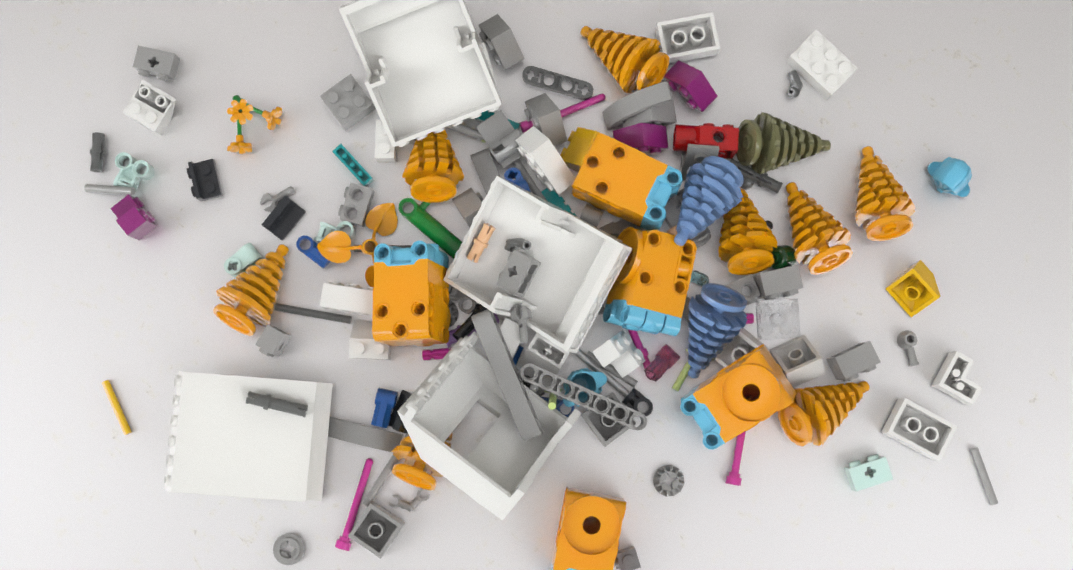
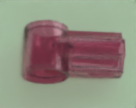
M665 344L655 355L656 358L644 370L646 377L655 382L658 381L667 369H670L680 359V356L668 344Z

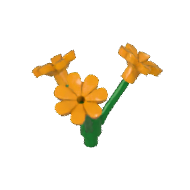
M235 95L231 102L233 108H228L227 113L232 114L230 120L233 123L237 121L236 142H231L230 146L227 147V151L233 153L239 151V154L252 152V144L245 143L244 136L242 135V125L246 123L245 119L252 120L253 115L249 112L254 111L261 114L268 122L267 128L270 130H274L276 124L280 125L282 120L279 117L282 116L283 112L281 107H276L271 112L262 111L248 104L239 95Z

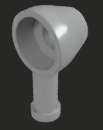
M902 331L897 337V343L900 348L907 351L910 362L909 366L919 365L914 350L917 344V336L912 331ZM908 336L912 338L911 343L907 341Z

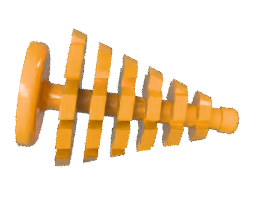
M584 26L581 29V36L586 39L588 38V45L594 49V53L600 58L603 65L607 67L624 92L631 93L632 90L635 91L636 89L639 91L660 83L664 78L669 66V56L664 52H660L659 40L633 34H624L622 32L615 33L612 30L604 31L601 28L592 30L588 26Z
M443 130L439 133H434L433 131L428 133L427 137L415 140L410 158L402 175V178H405V182L411 186V196L419 201L438 203L453 198L457 194L456 185L464 179L459 161L451 147L450 140L447 139L446 131Z
M871 146L864 147L862 149L864 158L860 162V181L858 183L860 190L857 194L856 224L858 227L863 224V229H866L867 238L872 241H885L900 237L912 229L913 222L911 216L916 212V207L907 192H903V186L889 172L887 165L882 164L883 161L879 156H874L873 148Z
M795 182L788 183L785 189L790 194L787 197V204L790 206L788 213L789 217H791L792 240L794 239L793 249L796 261L799 264L801 261L803 264H808V269L813 275L823 274L841 266L853 254L850 246L845 245L851 239L850 232L845 227L843 229L842 223L838 220L836 221L833 215L825 212L824 208L821 205H817V201L814 198L808 197L809 195L804 190L799 192Z
M741 189L743 197L740 199L742 201L723 215L724 223L720 230L722 237L719 239L718 253L721 260L727 262L729 272L736 275H750L764 271L773 265L774 257L771 252L773 247L777 248V240L764 218L758 214L759 211L754 207L753 201L748 198L747 192Z
M280 244L276 252L267 253L266 259H259L255 263L256 266H249L245 270L246 272L236 276V280L232 279L226 283V287L223 286L216 290L217 296L226 305H216L213 313L223 323L248 336H252L256 332L254 323L261 326L270 325V314L273 313V303L276 302L277 298L275 291L279 290L280 283L278 280H281L283 275L280 268H285L286 261L283 257L289 252L288 247Z
M861 381L857 384L850 382L845 383V385L843 383L794 389L797 393L794 402L783 410L778 411V419L783 431L798 446H805L812 442L816 446L823 445L828 437L832 436L836 428L840 427L843 420L848 416V412L852 411L856 404L860 402L863 393L869 391V384L866 381Z
M452 433L446 440H452ZM408 434L407 437L400 441V445H397L391 451L398 460L401 458L405 459L403 464L400 463L393 466L392 473L402 481L415 487L435 490L437 481L432 476L443 477V475L420 458ZM445 441L444 443L451 448V443Z

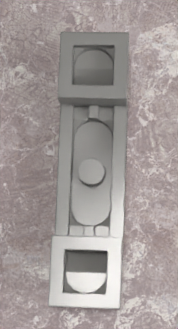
M666 81L646 87L616 101L606 108L602 113L607 130L625 123L624 120L653 106L659 107L672 101L673 96L669 83Z
M334 417L329 418L328 437L391 452L397 445L399 446L403 434Z

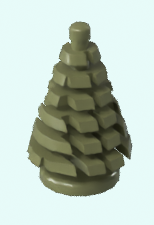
M761 112V115L758 114L754 120L745 119L738 127L737 159L741 165L751 166L754 172L757 171L759 174L819 154L820 151H829L831 148L829 140H821L819 136L811 134L809 131L802 130L795 125L793 126L764 112Z

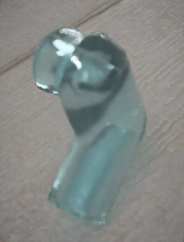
M694 270L691 274L690 283L694 282L703 286L709 283V278L706 274Z

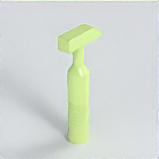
M688 362L684 365L672 389L680 390L691 367Z
M552 393L549 395L548 407L551 410L556 408L557 396Z

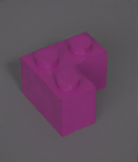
M679 60L664 76L665 80L669 83L670 90L673 92L677 91L686 98V104L692 110L697 109L703 112L718 96L702 71Z
M638 123L613 130V138L643 153L650 152L651 155L660 154L661 150L669 149L666 126Z
M127 195L110 209L117 216L116 222L127 236L140 241L157 227L154 222L156 219L149 211L146 212L143 209L144 203L137 196Z

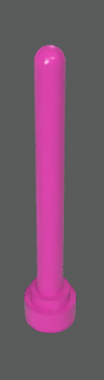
M599 94L560 110L561 117L602 102L606 96ZM531 120L519 123L523 134L533 127Z
M746 431L737 436L732 469L729 475H726L725 483L741 486L742 478H740L739 469Z
M371 458L365 461L343 535L337 539L335 547L338 549L350 551L352 543L348 535L353 529L373 465Z

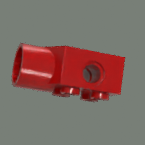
M704 123L699 126L675 124L673 151L687 152L688 144L719 146L718 157L731 159L738 151L739 128H734V125L730 124L722 125V127L715 126L713 123Z

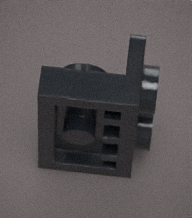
M209 159L197 163L188 162L187 174L189 179H192L193 186H191V192L193 197H196L201 202L222 197L223 193L215 160Z

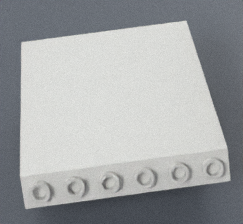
M355 0L339 8L368 75L365 85L393 147L406 146L410 143V140L415 138L421 140L427 137L428 133L433 131L434 133H439L445 130L446 126L451 124L452 126H457L463 123V120L466 118L475 119L481 116L482 112L487 110L489 112L495 111L502 105L501 97L465 0Z
M496 176L495 180L491 183L487 196L482 201L477 215L473 218L472 225L465 234L459 250L455 253V258L447 269L443 280L496 314L511 317L514 307H519L520 316H522V305L528 307L532 312V318H529L526 322L528 327L565 351L577 354L633 248L622 243L620 239L520 186ZM484 223H488V226L492 225L496 229L488 241V247L484 248L478 263L473 262L474 260H469L467 255L474 245V238L478 237ZM523 238L530 241L531 248L529 250L516 246L515 250L524 252L541 262L524 297L515 296L496 285L500 273L508 262V257L513 253L504 249L508 239Z
M178 371V375L174 379V386L177 387L176 395H173L172 406L175 407L174 415H171L170 418L172 435H169L168 438L170 455L166 457L168 475L164 477V487H166L167 491L306 502V500L322 501L333 383ZM249 391L262 395L270 394L274 398L308 405L306 417L269 408L265 410L261 406L246 404L247 394Z

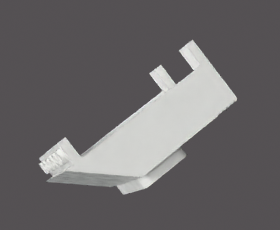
M474 331L470 337L466 335L458 340L397 412L420 458L480 505L490 510L493 515L503 520L534 481V476L556 445L574 425L581 412L575 408L567 418L557 409H549L548 403L524 385L543 431V434L524 441L488 357L474 347L479 339L478 334ZM478 402L498 417V419L469 457L464 459L444 442L475 403Z

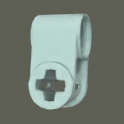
M247 243L225 261L224 269L228 274L236 277L238 274L246 272L245 270L249 266H256V261L263 259V257L252 243ZM234 264L237 265L236 271H234L232 267Z

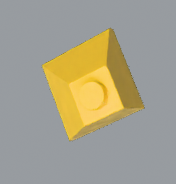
M921 260L908 268L886 288L910 317H913L941 297L934 274Z

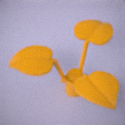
M394 203L380 204L371 209L367 214L365 224L369 229L374 230L371 239L363 241L359 246H350L351 239L348 234L343 231H334L318 243L317 248L321 255L331 262L344 263L351 258L350 250L361 249L364 254L372 256L374 264V249L378 245L375 241L376 233L381 236H388L397 228L398 219ZM374 265L369 266L365 272V280L370 287H374Z

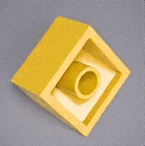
M577 127L576 132L572 130L568 138L570 144L568 148L564 147L560 154L568 168L576 172L579 171L584 157L587 155L599 132Z

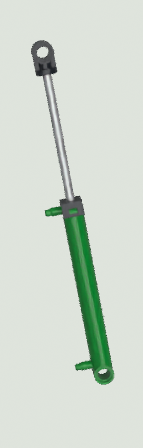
M412 198L401 200L398 207L401 215L454 259L455 253L459 250L462 241L426 211L431 203L422 202L419 205ZM408 204L414 206L411 213L404 212V208ZM579 349L577 354L573 353L594 372H602L606 375L607 383L625 397L622 400L624 405L638 411V404L645 402L647 404V411L642 414L645 416L651 414L653 410L652 402L635 388L631 391L627 390L582 350Z

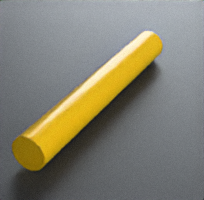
M103 381V388L124 435L132 433L110 381Z

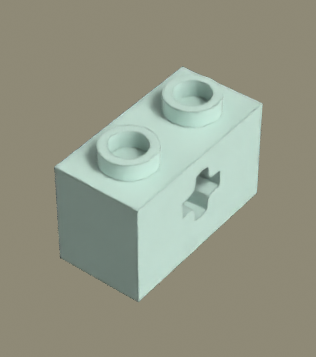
M874 454L868 456L867 461L860 462V460L850 462L849 466L844 469L851 490L859 491L893 480L886 457ZM867 468L871 469L869 475H865L864 473L867 471Z

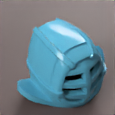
M948 157L943 162H932L927 166V171L933 177L934 184L937 187L936 190L939 193L944 192L960 197H967L969 195L970 187L968 183L972 177V172L965 161Z
M588 368L572 371L567 380L600 394L602 392L601 387L607 382V377L602 372H592ZM563 383L564 395L569 393L570 388L568 384ZM582 391L578 394V400L581 403L586 402L588 396ZM563 399V403L567 407H572L576 405L568 400Z

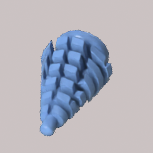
M709 156L701 164H693V167L690 166L688 168L684 184L685 188L682 194L683 200L680 206L681 211L676 228L677 235L674 238V242L677 245H685L687 239L697 236L698 233L705 230L706 227L713 224L742 201L740 198L743 195L740 187L743 185L744 178L741 171L733 163L721 157Z
M707 283L703 285L700 294L696 295L695 298L692 296L690 299L688 313L690 321L688 322V330L690 332L688 336V364L691 367L689 368L688 375L691 378H698L701 372L700 369L705 370L710 365V362L717 358V354L724 350L723 347L733 341L734 336H737L740 329H743L748 319L743 310L747 305V300L742 294L730 287L716 283Z

